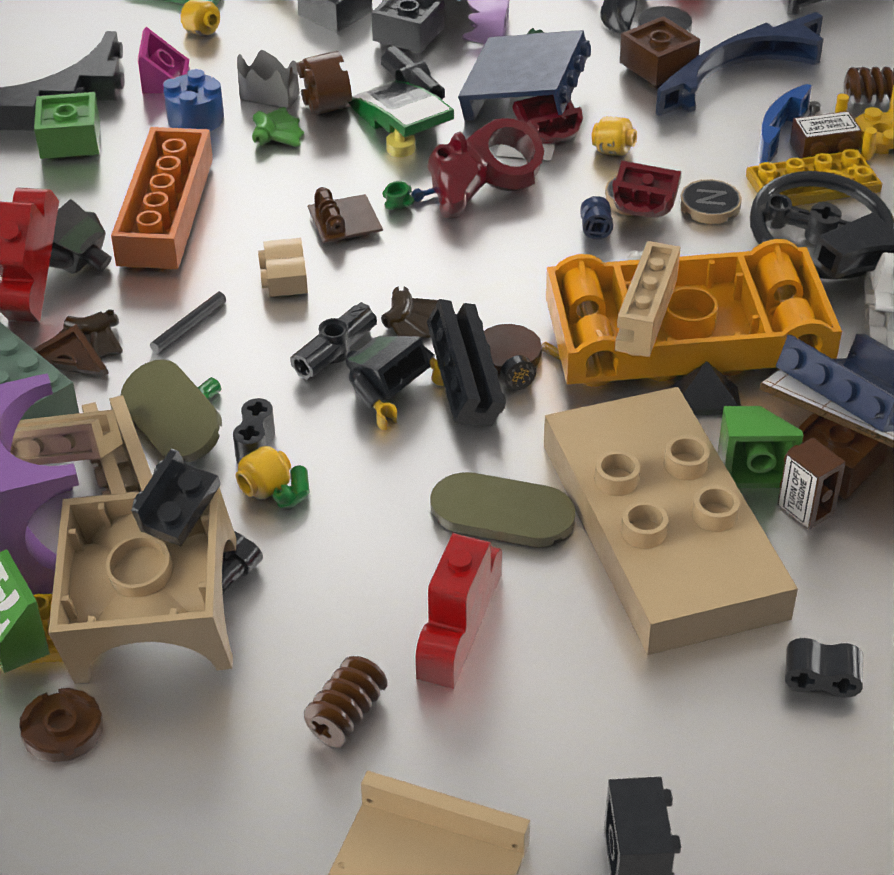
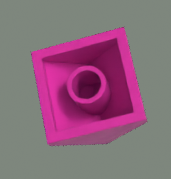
M147 26L142 31L137 59L142 94H164L163 83L168 79L186 75L190 61L189 58Z

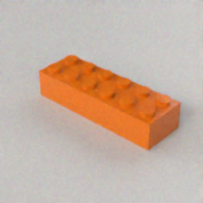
M150 127L111 234L116 266L160 268L164 270L179 269L213 161L209 129Z

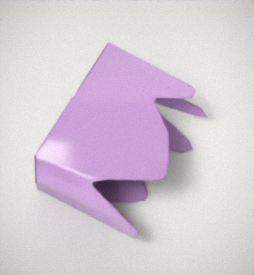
M467 0L473 12L468 18L474 22L471 26L475 29L472 32L463 34L462 37L464 38L462 39L485 44L488 37L506 35L510 0Z

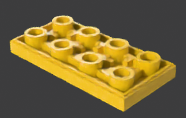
M846 149L843 152L833 154L820 153L814 157L801 159L790 158L787 161L776 163L763 162L757 166L747 167L746 177L756 193L775 178L802 171H819L841 175L866 186L874 193L881 192L883 184L861 153L854 149ZM798 187L780 193L790 198L792 206L851 197L842 192L823 187Z

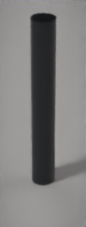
M220 291L215 293L150 343L152 351L157 354L224 304L226 296Z

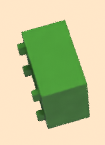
M95 92L36 96L34 131L40 159L99 154L100 118Z

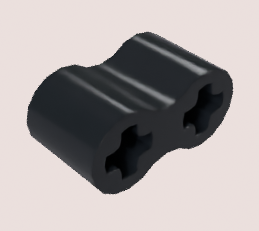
M254 398L245 402L241 407L242 422L233 431L237 464L246 455L262 446H267L275 437L273 406L266 399Z
M810 638L794 639L787 646L785 683L788 687L800 692L823 690L838 697L856 696L863 689V652L859 647L849 643L825 645Z

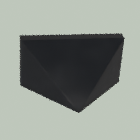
M707 361L669 387H679L695 415H723L724 406H741L738 387Z

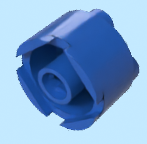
M191 69L186 75L168 79L163 83L167 120L171 128L209 129L211 132L222 124V117H224L222 87L216 78L206 75L202 69Z

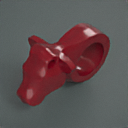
M499 118L487 123L467 139L461 131H458L451 137L448 144H438L429 157L427 167L432 176L433 190L439 196L441 214L449 219L460 217L466 208L467 202L485 183L503 191H518L534 185L535 177L539 172L545 152L537 131L525 122L511 118ZM495 145L513 147L523 155L527 164L523 166L503 164L493 156L489 148Z

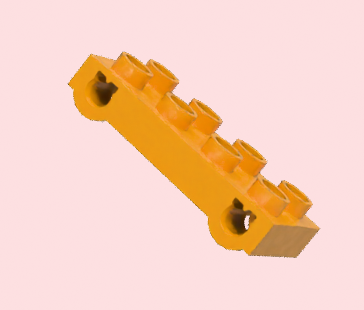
M785 239L765 241L754 247L752 251L680 256L677 282L650 357L633 356L625 352L615 351L616 337L620 328H617L618 314L640 260L603 262L601 259L590 254H577L565 258L556 266L547 267L546 301L567 385L582 383L586 386L599 387L611 381L641 378L669 381L678 375L689 374L706 361L724 376L737 375L744 370L775 368L788 335L795 336L831 359H836L838 356L842 330L807 247H797L794 243Z

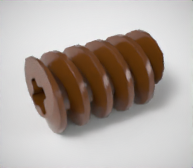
M885 66L880 71L878 67H872L869 71L868 68L861 67L857 71L856 68L850 67L844 79V94H847L849 99L850 96H853L856 104L860 103L862 95H865L867 104L871 103L873 95H876L878 103H882L884 95H887L890 103L894 86V68L891 70L890 67Z
M360 656L345 658L340 668L336 669L331 679L327 680L324 684L322 691L316 694L313 702L309 703L304 710L305 722L313 735L330 747L341 748L346 741L345 736L352 734L354 725L362 721L363 713H368L371 709V702L378 700L381 695L380 690L387 688V678L381 668L369 659Z

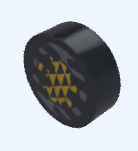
M517 355L511 357L503 364L500 376L509 389L518 391L527 388L534 381L536 368L528 357Z

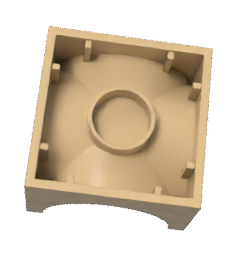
M220 487L182 546L140 531L131 512L133 501L139 492L63 499L48 633L74 684L90 682V665L102 653L118 646L140 642H160L186 647L206 657L216 670L232 669L233 654L228 640L223 606L222 560L223 552L236 551L237 538Z

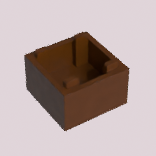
M662 16L621 33L619 62L650 82L653 86H658L699 56L701 39L665 16Z
M818 408L798 427L803 432L802 443L814 437L846 461L839 496L845 500L885 460L889 442L888 437L821 408Z

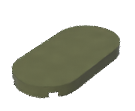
M164 359L153 360L138 367L126 379L121 395L124 396L130 416L164 458L170 449H174L180 452L182 459L187 463L204 457L217 444L220 437L218 431L220 426L222 427L221 415L176 363Z
M462 472L449 475L440 480L434 486L430 496V508L433 517L435 515L439 519V524L445 529L457 533L532 547H546L553 545L554 540H558L561 537L562 540L567 538L575 525L576 511L572 500L564 492L550 486L479 473Z

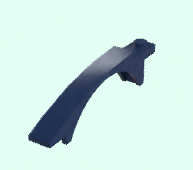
M813 12L775 27L766 22L730 37L700 54L658 88L656 114L660 116L681 107L688 113L695 111V95L700 85L712 74L735 64L756 60H788L811 65L820 63L824 40L820 37L823 16Z

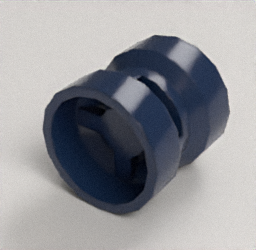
M592 196L583 201L580 206V214L584 234L591 239L606 238L611 234L614 225L609 201L600 196Z

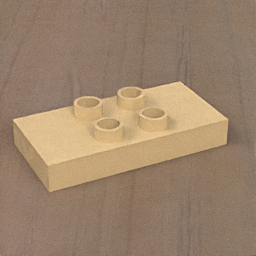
M679 387L545 415L544 448L569 498L575 506V511L647 655L792 620L798 588Z

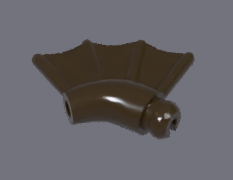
M399 286L395 287L392 291L391 309L382 314L381 321L386 328H393L397 336H418L421 339H429L430 333L426 322L438 300L412 298L407 287L404 286L403 290H399Z
M111 309L104 313L100 311L87 317L67 316L63 329L58 333L60 334L77 324L100 358L108 354H121L123 352L121 345L111 330V327L119 324L117 314H114V310Z

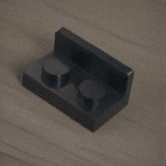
M170 449L164 460H161L156 465L153 476L144 490L136 495L131 512L141 532L182 546L220 487L221 482L218 475L185 464L180 452Z

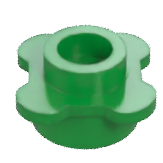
M403 181L389 183L382 192L383 197L386 198L385 208L393 210L411 206L414 203V197L410 195L412 187Z

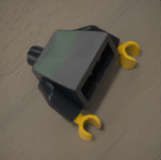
M72 199L58 209L49 267L77 274L89 263L102 272L107 268L112 259V256L102 250L106 235L105 229L102 227L95 212H85Z
M378 336L358 351H350L346 357V365L350 370L349 381L355 392L369 409L374 408L377 411L376 423L381 430H387L388 422L385 417L391 418L397 424L396 406L392 403H383V399L389 400L428 368L433 369L432 382L436 385L444 386L438 362L434 358L435 354L424 346L421 337Z

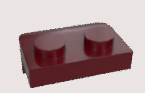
M554 95L535 96L518 100L512 106L517 120L527 123L537 131L542 144L558 143L574 138L583 120L581 107L575 108L572 101L567 103L563 115H558Z
M621 161L617 178L613 180L612 186L616 208L627 214L648 218H657L668 214L675 203L682 178L681 171Z

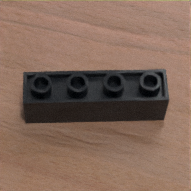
M439 299L426 323L453 420L457 423L492 427L499 414L505 409L506 397L502 393L498 380V371L491 357L490 345L487 343L483 322L479 317L476 304L463 303L459 312L455 314L452 301Z

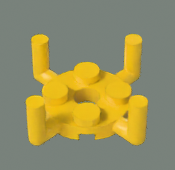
M894 86L887 112H882L876 107H869L865 109L864 114L855 118V121L862 130L859 147L861 148V155L866 161H869L874 153L888 154L889 149H894ZM841 93L837 95L835 113L847 111L849 101L847 94Z

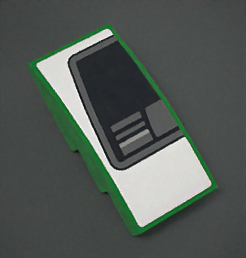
M391 81L352 95V101L348 102L351 108L374 129L383 127L389 133L395 132L396 129L404 137L454 119V109L429 91L407 82Z

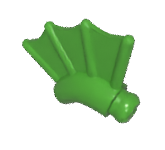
M281 107L268 114L262 111L254 114L253 121L257 126L252 134V140L255 144L258 141L259 145L262 146L270 140H274L294 147H300L299 139L305 132L298 126L300 119L290 115L286 107Z

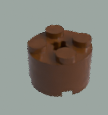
M339 51L303 58L302 61L297 62L298 75L300 79L303 78L305 87L301 89V97L304 105H309L312 114L319 115L351 107L348 103L352 101L348 71H343L339 63L344 62V59Z

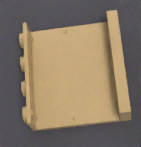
M367 770L361 782L362 805L328 875H518L529 847L530 820Z

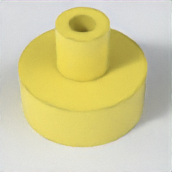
M395 129V132L387 136L386 150L390 155L394 157H407L415 152L414 135L404 137Z

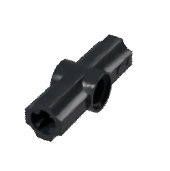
M396 46L386 49L384 55L381 56V65L394 76L395 81L419 86L436 95L441 100L445 98V88L431 77L430 70L424 61L414 62Z
M360 302L339 318H330L322 321L318 328L319 334L290 357L291 366L295 369L298 376L308 380L330 363L346 360L350 352V346L377 325V316L372 312L369 305Z

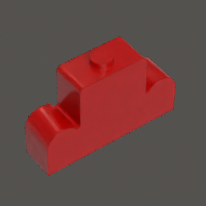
M18 187L14 191L12 202L0 201V275L2 277L0 282V312L9 321L40 323L59 206V200L50 189Z
M452 533L428 586V623L423 626L416 647L417 680L452 689L455 688L502 576V549L491 546V542Z

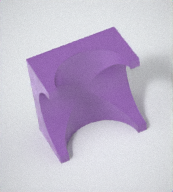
M48 373L0 384V552L6 549L9 551L33 595L53 593L57 554L45 547L27 525L35 511L45 502L59 494L71 491L74 486L79 485L74 463L58 466L37 465L25 462L10 453L16 427L24 413L41 398L53 394Z

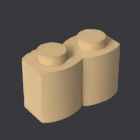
M290 238L263 241L264 250H258L262 289L268 288L269 297L308 293L302 239Z

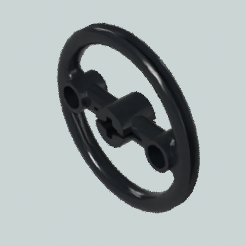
M819 171L794 172L770 181L755 196L749 216L750 227L758 244L775 239L767 229V226L772 229H781L788 224L805 229L804 236L806 240L811 244L817 245L819 236L850 222L841 219L842 213L834 204L819 202L814 204L810 211L792 206L790 198L780 193L798 187H823L855 198L894 229V218L891 211L873 191L847 177ZM814 264L820 279L833 280ZM868 271L852 273L834 280L859 277L865 275Z

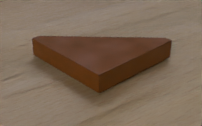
M77 324L34 348L38 354L57 369L101 376L109 374L107 367Z

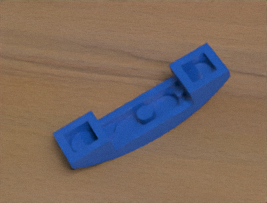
M805 84L786 92L769 107L761 127L758 149L759 163H770L777 154L780 130L787 121L793 122V118L803 117L809 109L812 85Z

